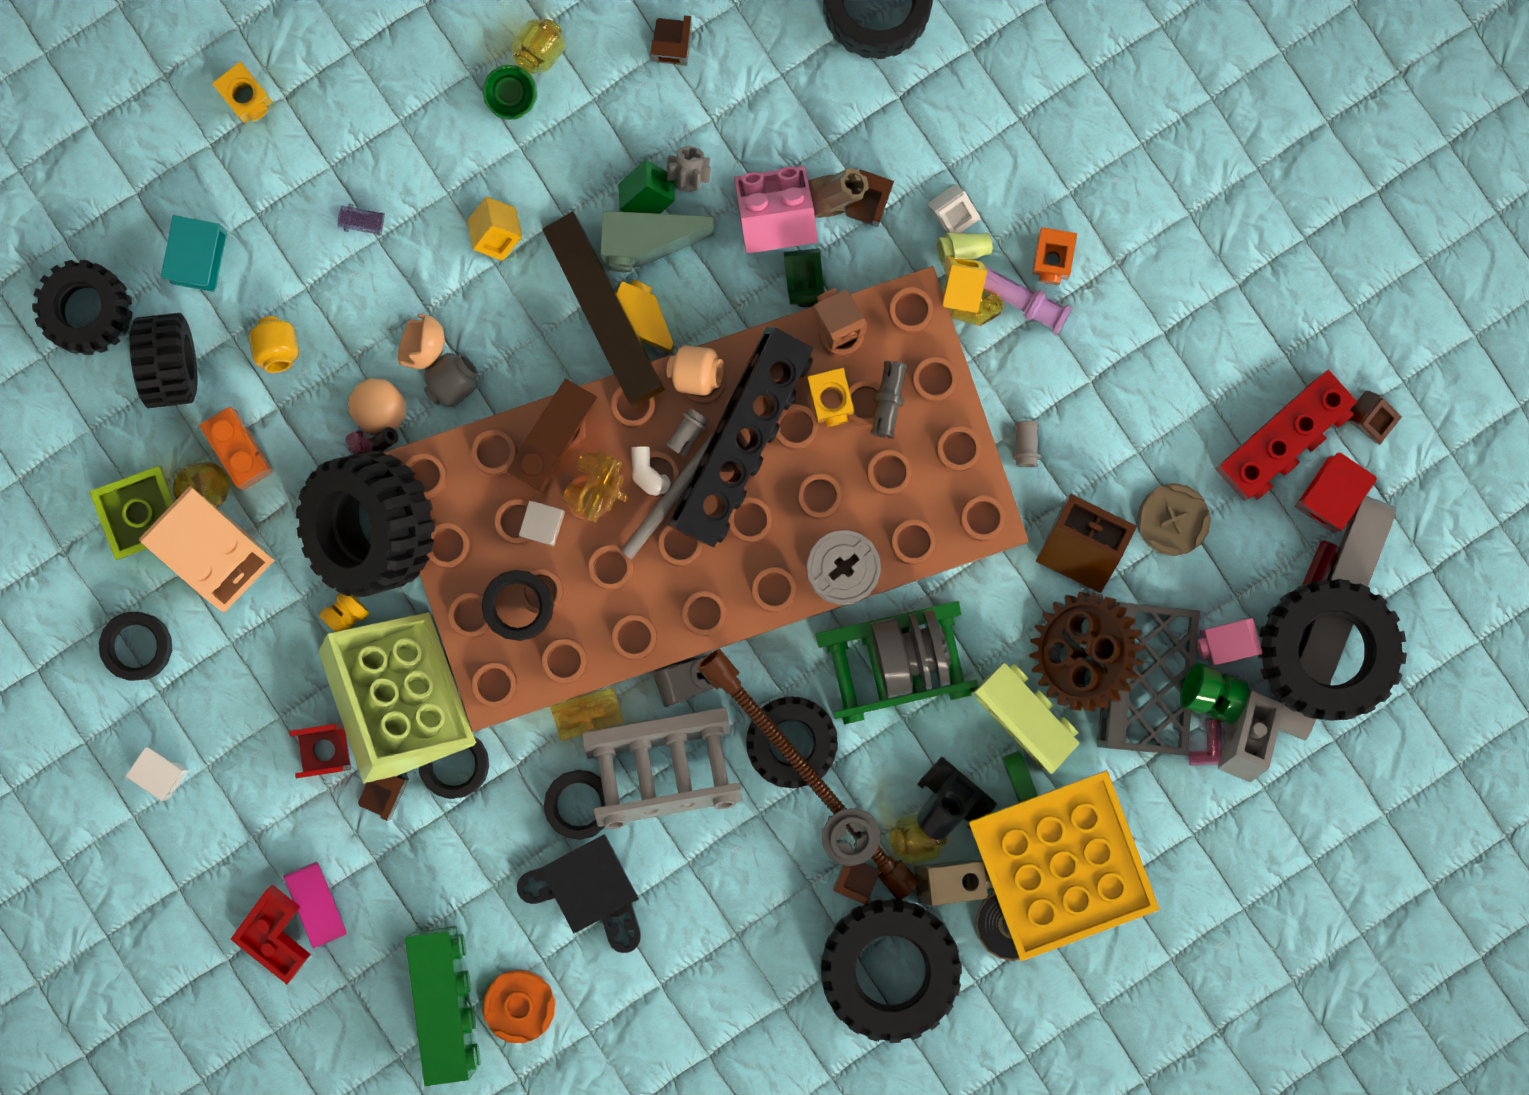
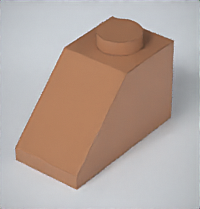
M833 288L817 297L819 303L813 305V312L832 349L865 334L868 324L847 289L838 292L837 288Z

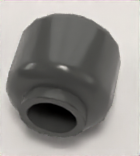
M446 353L425 371L424 380L427 386L424 388V391L433 403L437 405L443 403L446 406L455 407L477 388L476 377L479 375L478 371L465 355L461 353L458 355Z

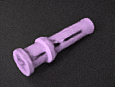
M985 266L987 275L983 290L1023 311V316L1028 321L1034 319L1051 328L1052 334L1056 336L1059 334L1073 307L1069 305L1064 307L1045 297L1046 293L1044 291L1036 290L1034 293Z

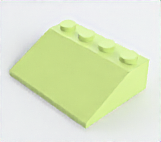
M430 612L326 635L318 653L363 784L400 775L475 745L476 741Z

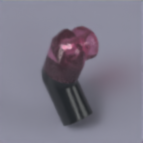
M387 427L374 437L365 439L363 431L358 430L348 434L345 441L350 447L348 451L353 455L372 451L384 452L397 443L398 433L393 428Z

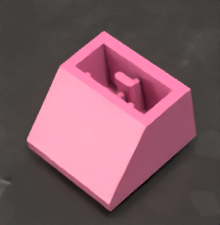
M805 166L784 167L780 170L761 173L750 172L734 177L746 254L818 243L814 207Z

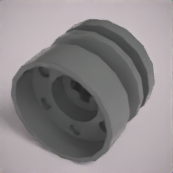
M932 609L923 611L925 628L922 629L919 628L916 615L909 614V632L905 633L901 632L895 618L871 623L879 667L888 699L911 694L913 689L912 676L915 675L920 676L926 690L932 689L930 672L933 671L936 672L941 687L950 685L949 670L951 660L944 630L936 620Z

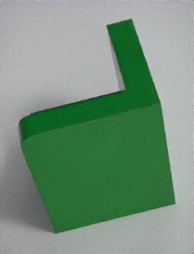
M645 159L619 183V210L622 212L661 214L675 201L674 180H667L668 172Z

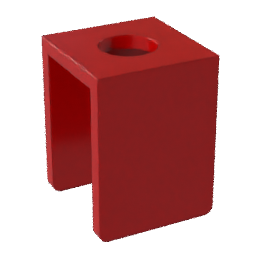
M1336 453L1335 456L1327 458L1294 507L1330 532H1340L1355 513L1377 478L1344 454Z
M343 723L289 731V737L298 736L303 772L295 773L296 779L351 770L347 736ZM323 739L332 742L335 748L334 756L328 761H321L314 754L316 743Z

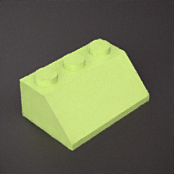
M1001 663L978 687L971 691V694L1044 773L1052 774L1080 744L1074 738L1078 731L1065 717L1058 720L1049 711L1053 704L1041 691L1038 690L1034 694L1024 684L1028 677L1018 666L1013 663L1008 667L1006 663Z

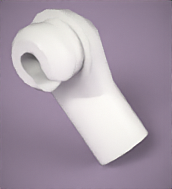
M631 447L633 481L649 495L657 496L667 493L671 487L670 479L667 475H660L650 467L649 447Z

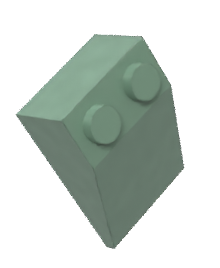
M603 211L600 253L604 265L610 266V271L632 272V267H642L713 236L714 220L713 217Z

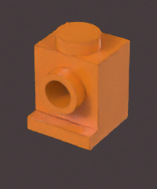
M1041 227L1038 232L1032 274L1040 275L1039 282L1060 285L1061 279L1068 280L1071 274L1077 233ZM1050 253L1056 254L1059 258V263L1057 265L1048 264L1046 256Z

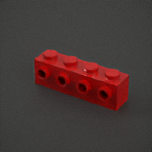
M1328 369L1238 447L1215 470L1243 501L1250 499L1252 496L1258 500L1273 487L1269 481L1280 472L1285 476L1300 463L1296 457L1307 448L1312 452L1327 439L1323 433L1331 425L1334 424L1339 428L1354 415L1350 408L1357 401Z

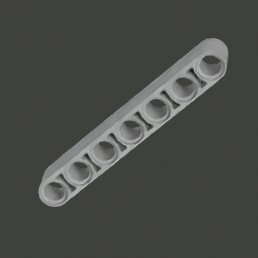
M1365 496L1347 524L1339 545L1338 555L1327 578L1328 580H1350V583H1361L1368 587L1397 511L1396 507ZM1326 615L1308 624L1298 653L1303 669L1315 681L1330 685L1353 623L1340 616ZM1279 698L1278 702L1285 704V702L1281 698ZM1284 706L1279 730L1302 740H1307L1316 719L1305 717L1304 714L1292 711Z

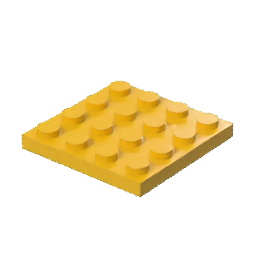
M1107 770L968 821L1021 962L1160 910Z

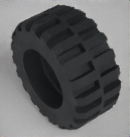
M363 452L322 463L317 467L316 471H312L305 482L307 486H303L298 498L301 501V505L296 508V518L299 519L300 527L296 529L298 538L302 539L304 545L301 548L304 557L310 559L312 563L310 568L313 572L323 577L322 582L332 589L336 588L337 592L346 596L366 597L405 586L406 583L412 582L418 577L420 571L424 569L430 558L427 556V553H431L433 549L434 539L431 538V533L435 531V520H431L430 511L433 508L431 501L426 500L424 495L426 491L424 485L420 480H415V473L410 467L401 465V460L392 455H386L383 452ZM360 503L370 521L372 532L371 545L365 538L360 525Z
M1326 579L1302 585L1298 589L1288 592L1280 599L1281 602L1276 607L1271 608L1267 614L1269 619L1266 625L1261 627L1259 637L1262 638L1261 649L1263 654L1258 655V658H1262L1263 668L1260 670L1264 680L1268 679L1272 686L1270 688L1271 692L1276 698H1281L1285 702L1286 707L1312 719L1328 721L1349 720L1375 710V706L1378 703L1385 702L1392 695L1390 692L1393 685L1399 684L1403 675L1399 673L1401 664H1406L1407 653L1402 652V642H1406L1404 631H1399L1397 622L1400 619L1397 613L1387 608L1386 604L1388 601L1380 594L1374 595L1370 592L1369 587L1361 583L1353 584L1350 583V580ZM1326 615L1340 616L1352 622L1360 632L1364 642V660L1359 672L1349 681L1339 685H1326L1315 681L1305 672L1299 659L1298 645L1303 630L1313 620Z
M891 898V900L878 899L870 901L868 905L861 907L859 905L852 909L846 917L841 918L837 922L824 944L820 967L826 999L840 1021L842 1020L848 1025L849 1029L853 1032L863 1034L870 1040L877 1042L879 1040H887L890 1043H901L903 1039L911 1038L914 1040L922 1037L921 1034L923 1032L936 1028L943 1016L950 1013L953 1008V1001L956 995H959L962 963L960 962L957 945L943 923L933 913L915 903ZM882 936H899L909 940L920 950L925 962V977L921 988L912 998L900 1004L887 1005L872 1000L862 991L857 981L856 964L860 953L867 944Z

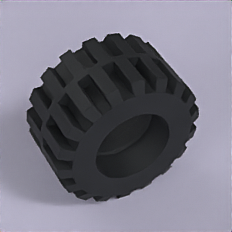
M73 260L65 261V266L62 268L58 265L50 269L53 274L50 277L44 275L40 279V282L44 283L41 290L36 288L33 295L38 298L37 303H32V310L38 315V318L34 320L37 326L43 330L42 334L52 341L53 344L75 354L93 355L94 351L103 353L108 351L107 346L109 344L114 346L121 341L118 336L121 332L126 334L129 327L125 325L126 320H132L133 313L128 309V305H131L132 301L131 297L125 292L127 288L124 283L103 266L97 263L93 264L88 260H80L79 263ZM83 288L95 289L101 300V308L97 318L91 324L82 328L70 326L65 316V306L69 297L77 290Z
M178 312L135 318L130 330V359L136 390L145 407L156 408L193 403L198 385L197 362L192 334L184 316Z
M783 697L761 708L762 711L765 712V715L776 726L785 721L795 720L805 724L810 729L814 745L811 754L805 760L822 778L832 766L838 749L837 731L829 714L817 703L802 697ZM752 719L747 731L746 748L754 769L763 779L775 786L791 789L808 786L791 764L781 762L774 756L770 747V740L765 736V733H762V730L759 729V726H756Z

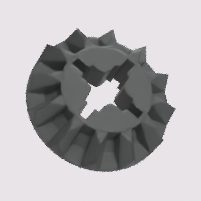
M858 807L850 809L841 808L838 813L829 816L828 822L822 829V846L827 855L838 864L845 866L862 864L869 860L878 849L881 836L878 823L870 813ZM846 824H849L854 832L861 831L860 834L855 836V849L852 848L846 839L840 840L841 837L846 835Z

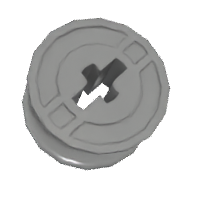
M849 530L833 531L820 538L811 549L806 565L808 581L814 592L826 602L840 606L855 604L866 598L878 584L881 573L880 555L873 543L862 534ZM854 555L858 562L850 568L853 574L850 577L841 574L833 581L829 574L837 568L834 562L837 559L845 562Z

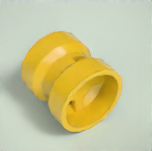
M338 593L336 595V602L332 606H326L318 615L332 630L338 632L352 629V626L357 621H363L370 612L354 596Z

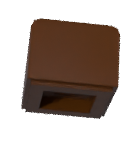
M1365 391L1357 403L1350 409L1354 415L1348 421L1376 444L1380 445L1402 416L1381 395Z

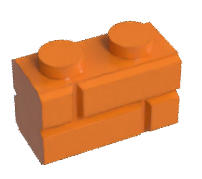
M228 407L199 425L237 488L245 490L274 472L249 429L244 426V421L236 409Z

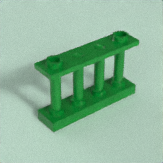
M959 601L816 633L818 648L826 647L827 653L832 655L844 710L833 712L834 719L842 718L845 725L865 720V712L948 693L950 700L972 696L970 688L978 687L977 679L964 681L952 625H955L954 617L962 615ZM932 609L936 620L944 630L951 660L949 670L950 685L926 690L920 676L915 675L912 676L914 694L888 699L879 667L871 623L895 618L901 632L905 633L909 632V614H915L918 624L923 625L925 624L923 611ZM862 639L863 645H867L879 702L858 706L845 651V649H849L847 642Z

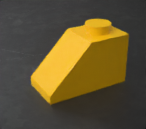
M633 279L631 284L622 281L616 294L639 339L672 354L674 344L656 296L650 294L652 288Z

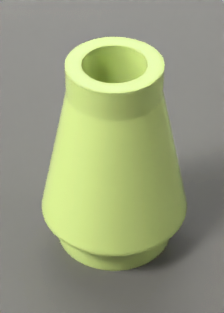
M945 233L944 237L937 238L936 244L938 258L942 266L945 265L946 256L974 260L981 256L992 254L993 250L989 233Z

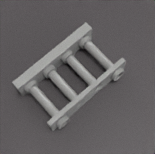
M727 708L582 733L587 759L594 758L599 763L605 806L594 808L598 827L605 826L607 829H616L625 826L630 821L713 806L715 809H728L735 806L736 802L743 801L740 782L728 783L721 738L725 734L731 733ZM702 739L707 742L714 787L692 791L685 745L688 741ZM666 745L671 749L678 793L656 797L649 751L652 747ZM630 751L635 756L642 800L620 804L613 757L618 753Z

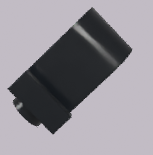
M942 756L917 783L922 789L926 786L933 792L917 816L919 827L932 839L943 840L963 819L971 821L990 814L997 805L991 797Z

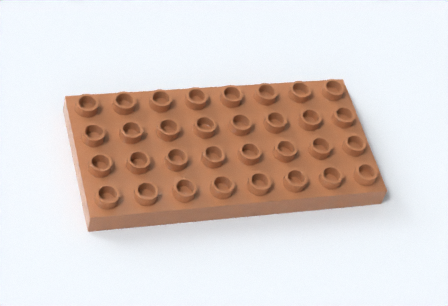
M934 266L850 294L868 324L866 332L834 349L831 348L813 312V307L699 345L698 347L714 349L718 354V358L724 362V376L721 386L714 388L709 395L680 393L675 389L672 378L667 377V363L669 358L675 356L676 353L651 362L665 390L634 408L629 404L615 374L581 385V388L597 396V399L543 493L513 477L507 471L525 439L554 395L384 452L386 455L398 458L402 461L401 465H407L414 471L415 480L422 482L426 489L424 492L426 500H430L433 510L430 511L431 520H435V531L431 533V538L434 539V545L431 553H427V556L430 558L419 574L473 732L846 606L829 603L814 592L807 576L806 565L811 549L820 538L833 531L849 530L862 534L873 543L880 555L881 573L878 584L866 598L1029 542L949 309L942 304L943 292ZM766 327H776L813 347L814 349L810 355L813 358L812 365L804 377H799L794 387L796 391L795 399L788 410L783 409L777 421L780 424L779 431L771 443H766L760 455L763 457L762 465L755 476L752 477L750 475L744 487L747 490L746 497L737 510L733 509L727 521L730 523V528L721 543L717 542L715 547H711L668 526L667 524L679 502L678 500L632 560L620 551L664 495H649L633 481L631 447H649L650 467L660 475H667L672 485L710 435L713 434ZM884 361H891V364L893 361L900 362L908 366L901 393L904 402L903 406L898 409L894 438H887V435L885 438L870 434L877 406L874 397L875 393L880 390ZM779 362L774 363L770 369V376L774 382H778L783 376V367ZM844 368L854 414L847 416V423L827 427L826 422L817 423L807 377ZM827 390L820 397L822 404L829 409L837 408L842 403L841 395L835 390ZM762 395L758 396L753 403V408L757 415L763 414L767 408V401ZM692 408L709 420L705 426L708 430L701 432L688 451L687 456L683 457L668 447L666 443L685 418L682 414L684 412L687 414ZM746 428L742 429L737 435V444L741 449L745 448L750 442V433ZM731 462L724 463L720 469V476L726 482L734 474V467ZM714 495L708 496L703 503V509L707 515L712 514L717 508L718 503ZM529 500L565 511L554 547L519 536ZM853 555L845 562L837 559L834 562L837 568L829 574L830 578L834 581L841 574L850 577L853 574L850 568L858 562L857 558ZM512 570L530 572L542 579L551 591L554 603L552 619L545 630L534 638L523 641L505 639L493 632L484 620L481 607L483 593L489 583L501 573ZM518 583L509 585L497 597V614L502 622L510 627L520 628L527 626L535 620L539 613L540 603L538 596L527 585Z

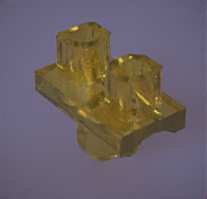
M600 451L599 454L582 452L577 463V470L589 475L584 488L572 483L567 486L562 501L574 508V513L596 523L602 509L610 512L615 499L625 503L627 501L628 495L619 491L624 477L617 475L623 462L603 451Z
M614 687L550 706L560 741L580 736L584 732L596 731L624 722Z

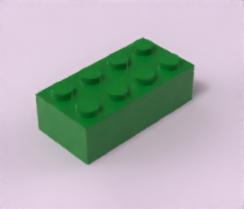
M457 926L413 932L405 937L424 1086L467 1081L476 1072L477 1066L481 1065L479 1045L478 1043L472 1044L471 1039L472 1029H476L474 1008L467 1007L466 1002L467 993L471 992L469 971H462L461 959L463 956H466L464 934H457Z

